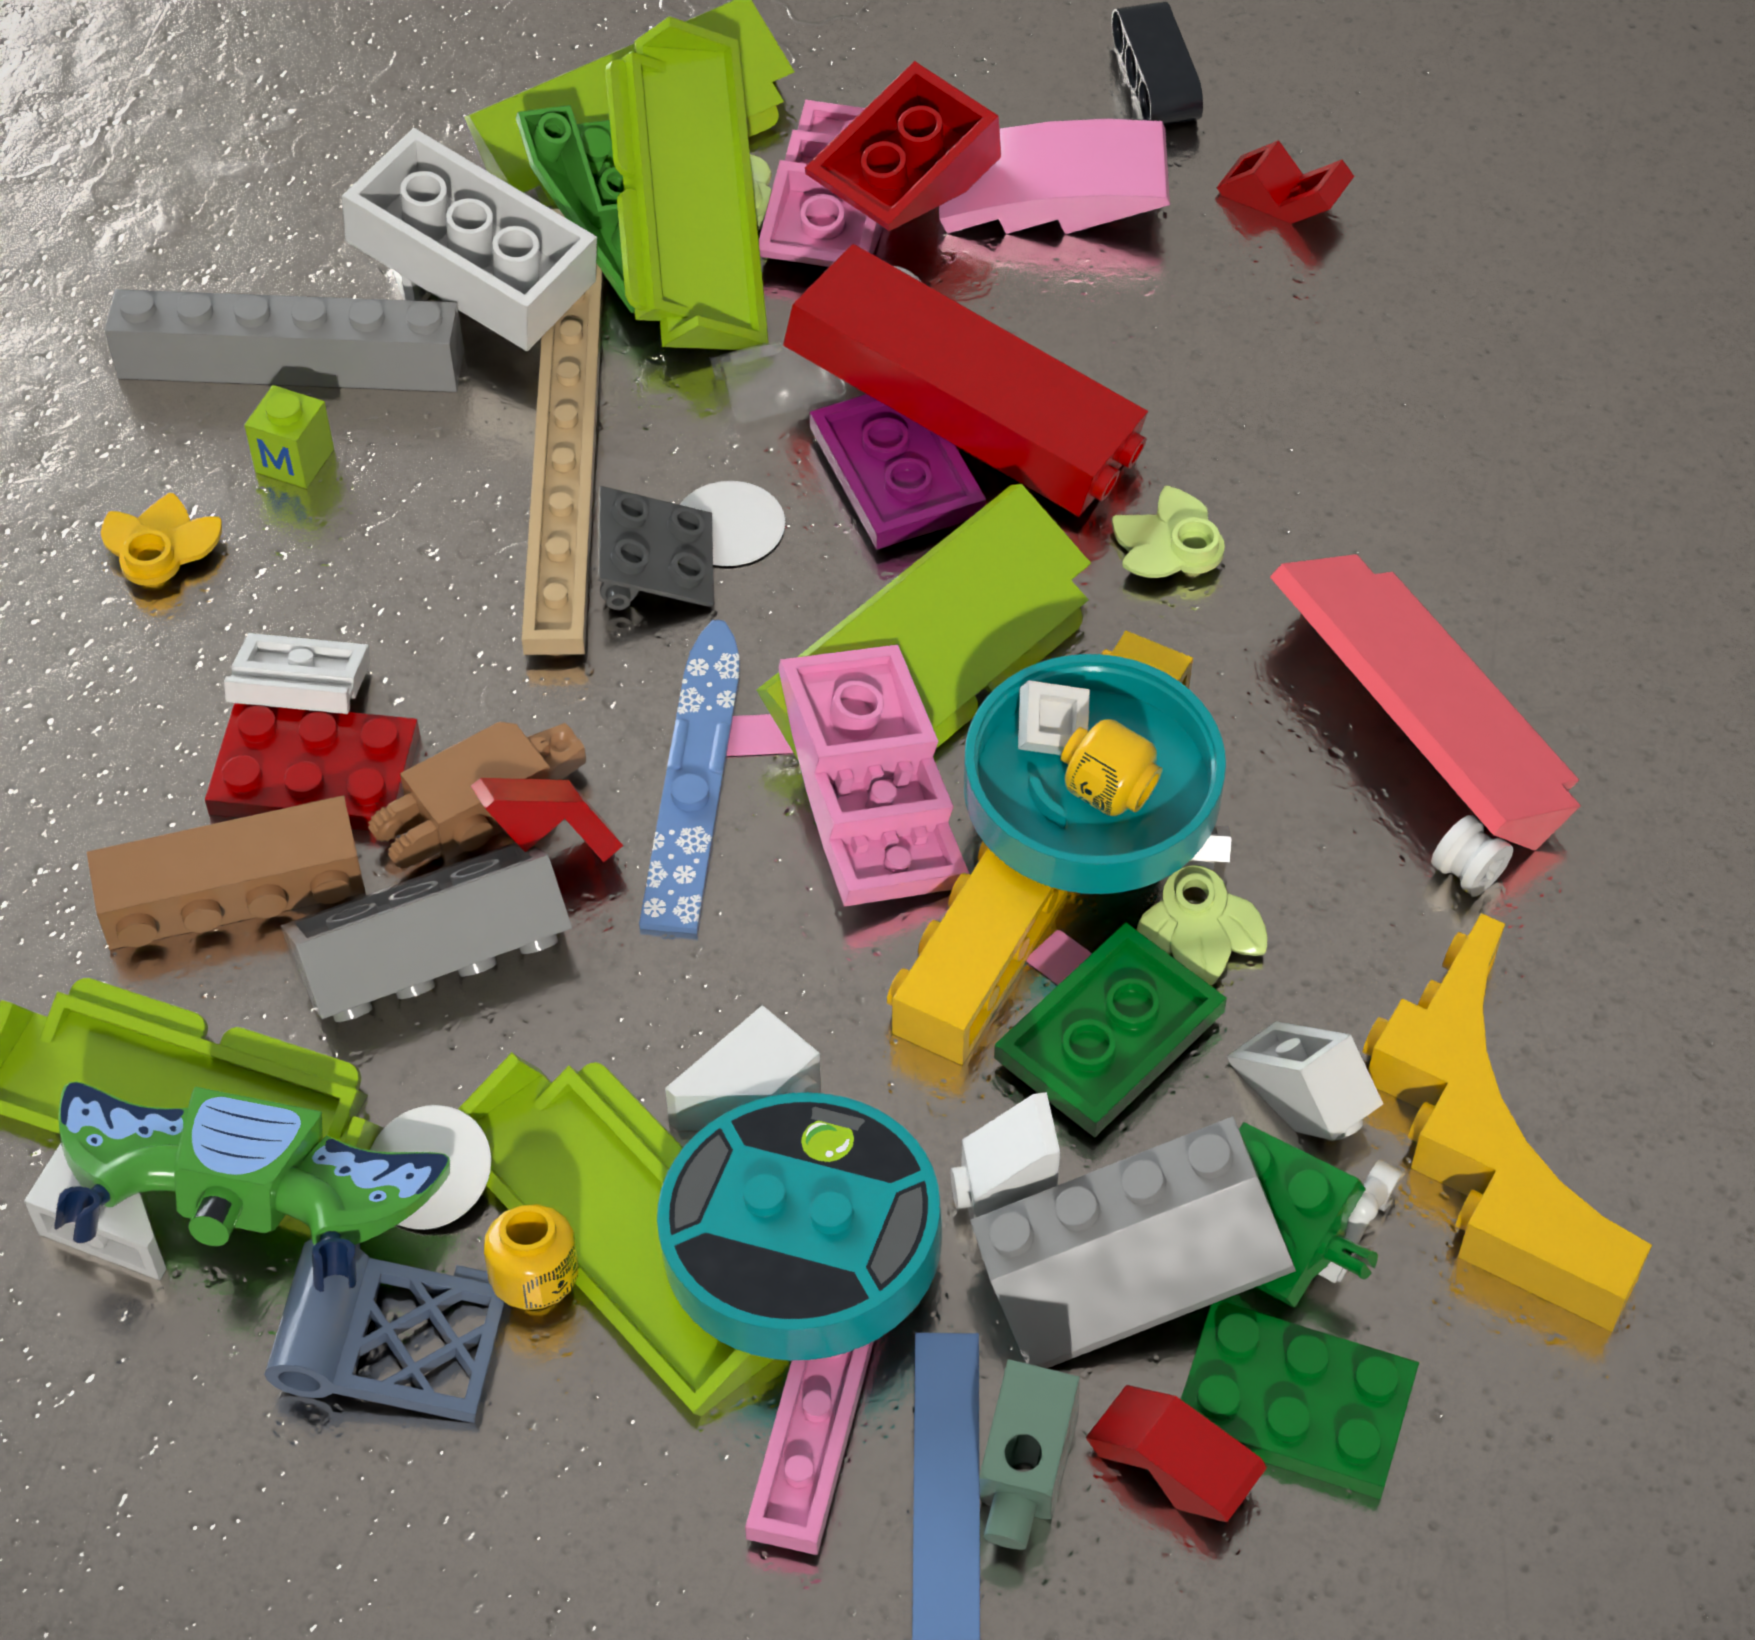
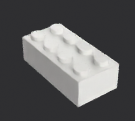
M415 128L408 132L342 195L346 242L441 300L457 302L459 311L525 351H528L596 282L597 236Z

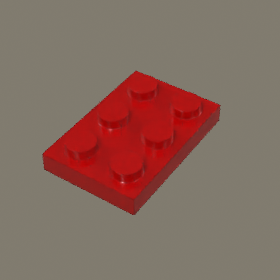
M234 703L205 797L208 814L243 818L344 795L351 829L370 831L368 828L370 824L368 822L372 820L371 816H374L376 811H380L382 807L386 808L389 803L404 796L400 773L412 767L420 736L418 720L415 718L355 712L343 714Z

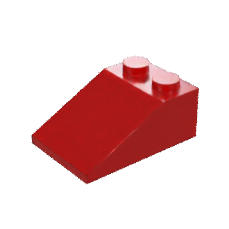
M914 61L804 167L805 174L888 231H891L964 194L1001 158L999 116Z

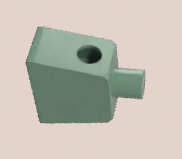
M1010 1359L1007 1360L979 1476L980 1500L991 1506L983 1535L987 1541L1010 1549H1026L1034 1517L1052 1519L1079 1415V1376ZM1019 1466H1028L1033 1468L1032 1470L1026 1472L1014 1470V1468Z

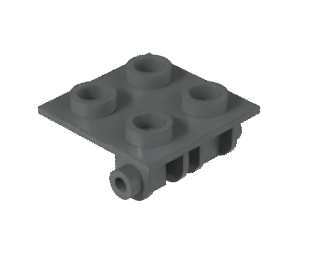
M600 486L598 488L597 581L602 582L600 595L606 601L607 606L615 610L625 609L630 605V601L635 598L638 591H644L712 607L714 604L712 512Z

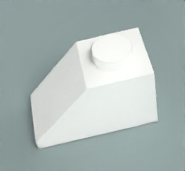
M762 1005L665 1088L668 1121L678 1131H700L724 1113L757 1099L788 1093H819L821 1088L820 1053Z
M1276 1021L1227 1055L1232 1068L1295 1132L1331 1141L1340 1140L1357 1132L1363 1126V1119L1383 1105L1351 1034Z
M1047 1092L1029 1096L962 1139L961 1167L951 1168V1185L956 1209L968 1208L970 1220L1057 1186L1060 1149Z
M60 1143L24 1200L38 1234L160 1281L166 1271V1266L141 1193L125 1199L114 1207L103 1205L100 1208L96 1237L91 1241L85 1243L73 1241L75 1222L64 1224L57 1230L54 1229L59 1194L66 1188L81 1186L67 1164Z

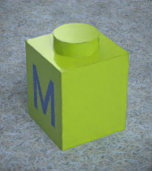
M272 385L244 424L255 473L304 489L308 488L334 450L325 401Z

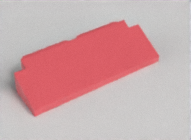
M1357 554L1283 563L1270 576L1273 582L1493 835L1536 851L1581 807L1577 800L1569 793V790L1579 781L1577 776L1394 572L1374 574Z

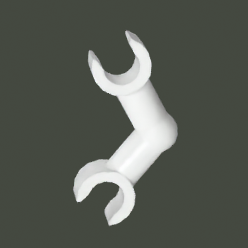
M1381 1159L1376 1162L1364 1182L1366 1190L1348 1218L1345 1238L1356 1244L1360 1242L1368 1224L1375 1218L1378 1210L1385 1211L1394 1199L1390 1195L1397 1183L1405 1175V1172ZM1330 1262L1318 1275L1336 1283V1281H1342L1348 1270Z

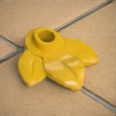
M167 493L138 518L118 511L108 512L102 524L101 537L105 548L119 557L123 575L135 584L150 586L169 580L177 573L180 565L199 560L210 553L221 537L222 521L220 517L216 516L202 517L191 521L187 510L174 493Z

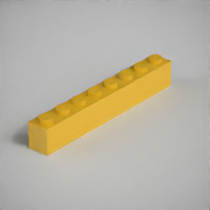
M1127 630L1113 651L1105 649L1101 653L1102 655L1123 657L1150 665L1167 673L1189 689L1193 657ZM983 841L978 853V864L971 875L963 872L958 877L949 897L947 913L941 922L932 920L929 923L919 943V957L910 970L902 968L897 973L887 995V1004L892 1006V1034L963 1066L1027 958L1032 953L1069 892L1049 887L1021 875L1000 860Z

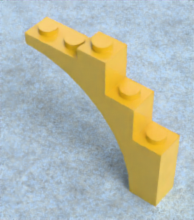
M1481 913L1469 935L1458 932L1452 940L1442 964L1443 968L1448 969L1442 983L1431 979L1418 1005L1402 998L1389 1021L1378 1017L1368 1034L1362 1053L1371 1057L1368 1072L1377 1089L1419 1108L1408 1134V1139L1417 1142L1411 1169L1468 1196L1455 1223V1227L1465 1231L1458 1258L1613 1332L1640 1277L1652 1244L1602 1216L1562 1183L1526 1141L1502 1099L1487 1053L1483 1002L1486 982L1497 956L1505 923Z

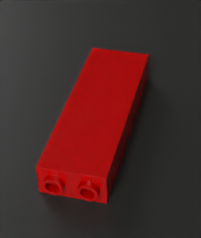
M852 244L792 305L783 343L784 347L1079 517L1095 498L1101 502L1106 499L1119 477V468L1123 465L1130 469L1144 449L1147 438L1140 433L1148 414L1146 409L855 244Z

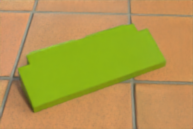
M732 0L686 20L685 22L739 41L748 138L773 127L779 117L776 105L784 102L773 82L795 71L752 0ZM635 43L465 116L464 118L486 170L523 193L535 188L541 204L546 207L552 206V209H559L531 169L515 117L520 111L571 105L576 124L610 120L606 66L615 59H621L631 51L635 52Z
M669 16L634 41L635 52L631 51L621 59H615L606 66L613 162L616 170L623 176L624 191L617 197L625 296L629 304L635 309V320L660 321L662 347L758 351L769 345L739 41Z
M1022 484L1011 485L798 657L898 645L938 739L936 747L938 748L975 716L978 709L976 694L984 688L988 692H992L1010 676L1039 663L1080 628L1083 620L1080 607L1089 600L1074 584L1072 579L1092 563ZM778 672L756 691L798 760L781 678Z
M82 978L72 985L69 995L57 991L48 1017L4 1000L0 1001L1 1115L60 1134L58 1118L62 1090L69 1082L77 1081L93 1086L119 1099L147 1107L188 1108L194 1088L200 1087L322 1111L323 1138L327 1135L365 1150L371 1149L375 1139L384 1129L379 1125L357 1117L368 1094L359 1091L361 1073L355 1065L241 1027H234L226 1031L222 1036L220 1044L205 1040L208 1033V1024L200 1014L91 978Z
M511 1052L458 1108V1110L469 1115L477 1122L488 1140L491 1152V1169L486 1186L508 1210L520 1205L538 1204L554 1208L567 1218L575 1233L578 1256V1277L575 1284L694 1414L703 1416L775 1359L755 1356L737 1350L708 1334L685 1312L669 1284L658 1235V1201L666 1174L677 1155L683 1149V1146L604 1065L596 1062L589 1063L580 1071L568 1065L551 1082L539 1068Z

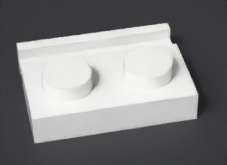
M248 633L232 664L231 677L226 676L224 680L225 700L230 703L348 714L350 699H355L370 666L369 645Z

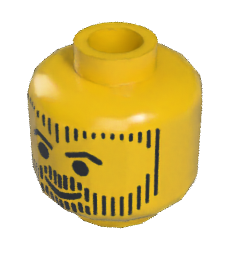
M1112 719L1098 722L1090 731L1079 727L1068 740L1060 758L1061 761L1068 764L1065 774L1067 790L1109 816L1120 815L1127 809L1133 812L1139 811L1152 794L1162 773V767L1156 764L1157 750L1155 745Z
M538 1204L520 1205L503 1212L491 1223L484 1238V1256L488 1281L498 1298L509 1306L531 1310L543 1309L558 1303L571 1292L578 1277V1256L575 1233L565 1216L554 1208Z

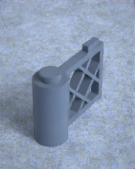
M312 1239L305 1242L264 1373L267 1381L286 1393L300 1397L323 1398L334 1393L475 1423L506 1304L493 1291L488 1281L487 1271L456 1265L454 1276L369 1258L361 1250L360 1244L354 1245L356 1252V1286L349 1288L348 1278L345 1276L331 1275L324 1278V1291L319 1292L313 1284L312 1249L314 1244ZM384 1283L410 1289L421 1306L389 1323L375 1303L380 1284ZM429 1293L436 1294L439 1296L432 1299ZM460 1300L488 1305L485 1323L459 1338L441 1313L442 1310ZM430 1318L447 1345L414 1362L398 1335ZM371 1319L378 1330L366 1336ZM387 1342L404 1368L383 1381L355 1375L360 1356ZM479 1344L474 1361L467 1350ZM456 1357L470 1378L465 1399L434 1392L424 1374ZM412 1381V1382L414 1383V1385L416 1386V1388L408 1387V1386H404V1385H406V1384H408V1383H410V1382Z

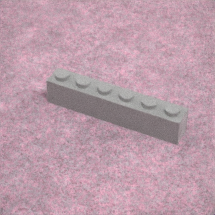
M115 289L104 330L118 379L457 392L464 354L457 302Z

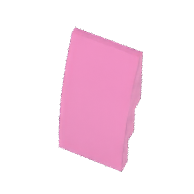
M805 100L798 129L792 130L785 160L779 161L759 237L760 257L830 267L852 244L871 254L874 253L883 227L807 176L804 168L865 108Z
M1089 119L1050 121L1001 128V158L967 192L940 205L939 219L947 234L999 219L1006 234L1058 220L1064 233L1069 234L1170 205L1166 132L1163 122Z
M891 645L780 659L778 669L806 792L844 907L952 890L958 877L963 872L969 874V871L948 823L954 806L933 758L938 739L899 646Z

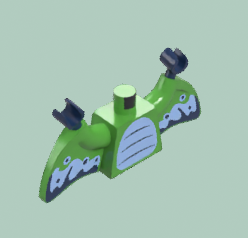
M69 1082L62 1090L59 1104L60 1141L67 1164L81 1186L66 1188L59 1194L54 1229L57 1230L64 1224L75 1222L73 1241L85 1243L96 1237L100 1208L103 1205L114 1207L125 1199L141 1192L173 1191L176 1194L177 1212L183 1217L191 1219L188 1226L190 1234L197 1241L208 1246L224 1245L229 1240L234 1227L268 1233L278 1227L285 1215L303 1222L309 1227L314 1244L312 1264L315 1289L323 1292L324 1278L331 1275L347 1277L349 1288H354L357 1282L354 1245L365 1242L393 1228L427 1203L447 1180L450 1174V1158L445 1154L435 1152H377L357 1148L327 1135L323 1138L322 1111L195 1087L191 1094L188 1108L147 1107L119 1099L82 1082Z

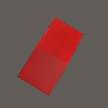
M1278 140L1241 155L1216 188L1225 198L1292 224L1330 210L1355 176L1343 159L1303 174Z
M480 778L471 785L484 808L524 852H527L564 819L603 862L623 847V844L606 821L569 780Z
M1126 1385L1085 1437L1099 1457L1148 1469L1175 1509L1223 1522L1229 1521L1267 1469L1261 1457L1177 1396Z

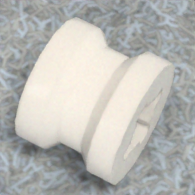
M1467 815L1453 825L1444 835L1433 853L1431 863L1441 873H1453L1460 879L1461 888L1470 896L1476 897L1486 891L1502 874L1512 857L1513 847L1502 838L1492 839L1484 833V826L1481 821L1473 815Z

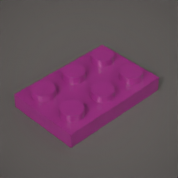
M866 394L810 411V429L876 550L965 522L986 506L985 496L954 444Z

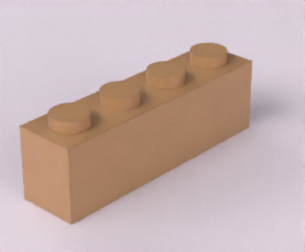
M344 795L87 851L96 913L109 950L122 947H140L162 938L189 932H207L220 925L256 917L270 918L283 911L319 903H337L347 897L366 893Z

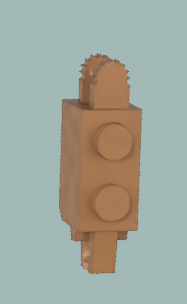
M497 722L400 773L404 796L389 803L386 808L382 807L380 811H376V814L371 816L372 820L368 822L370 824L368 828L376 840L381 842L395 839L397 835L401 836L396 838V841L391 843V848L388 849V855L397 868L403 869L406 867L408 869L412 865L415 866L417 862L421 863L437 853L446 862L465 851L478 849L489 838L504 831L484 808L471 788V785L478 779L562 780L586 763L585 747L566 723L526 737L517 724Z

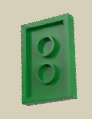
M1125 923L995 1043L994 1059L1037 1093L1047 1092L1048 1100L1051 1104L1095 1138L1225 1012L1227 997L1128 923Z
M1218 1301L1211 1304L1181 1400L1261 1457L1264 1463L1381 1500L1419 1362L1227 1302Z

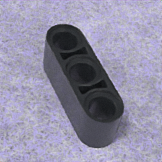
M1163 1L1115 8L1112 13L1114 45L1142 119L1162 121L1163 125L1199 120L1203 113L1201 83L1168 2Z

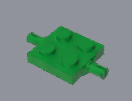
M1243 1122L1239 1128L1240 1133L1250 1153L1296 1270L1259 1285L1256 1288L1295 1308L1311 1280L1325 1269L1330 1262L1358 1275L1363 1280L1367 1279L1372 1274L1367 1265L1375 1269L1378 1261L1377 1252L1370 1251L1345 1238L1348 1218L1366 1190L1360 1179Z

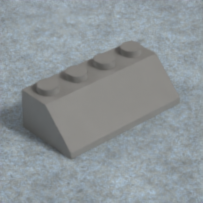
M514 842L281 925V928L315 1011L321 1019L333 1016L335 1022H344L370 1012L373 1009L371 1001L396 993L397 999H407L423 994L435 987L434 978L458 970L461 977L486 971L497 964L495 956L519 948L521 954H530L549 948L558 942L556 934L572 929V925L548 854L535 846L524 852Z
M1233 1116L970 1220L990 1282L1025 1363L1043 1368L1052 1367L1296 1271L1250 1153Z

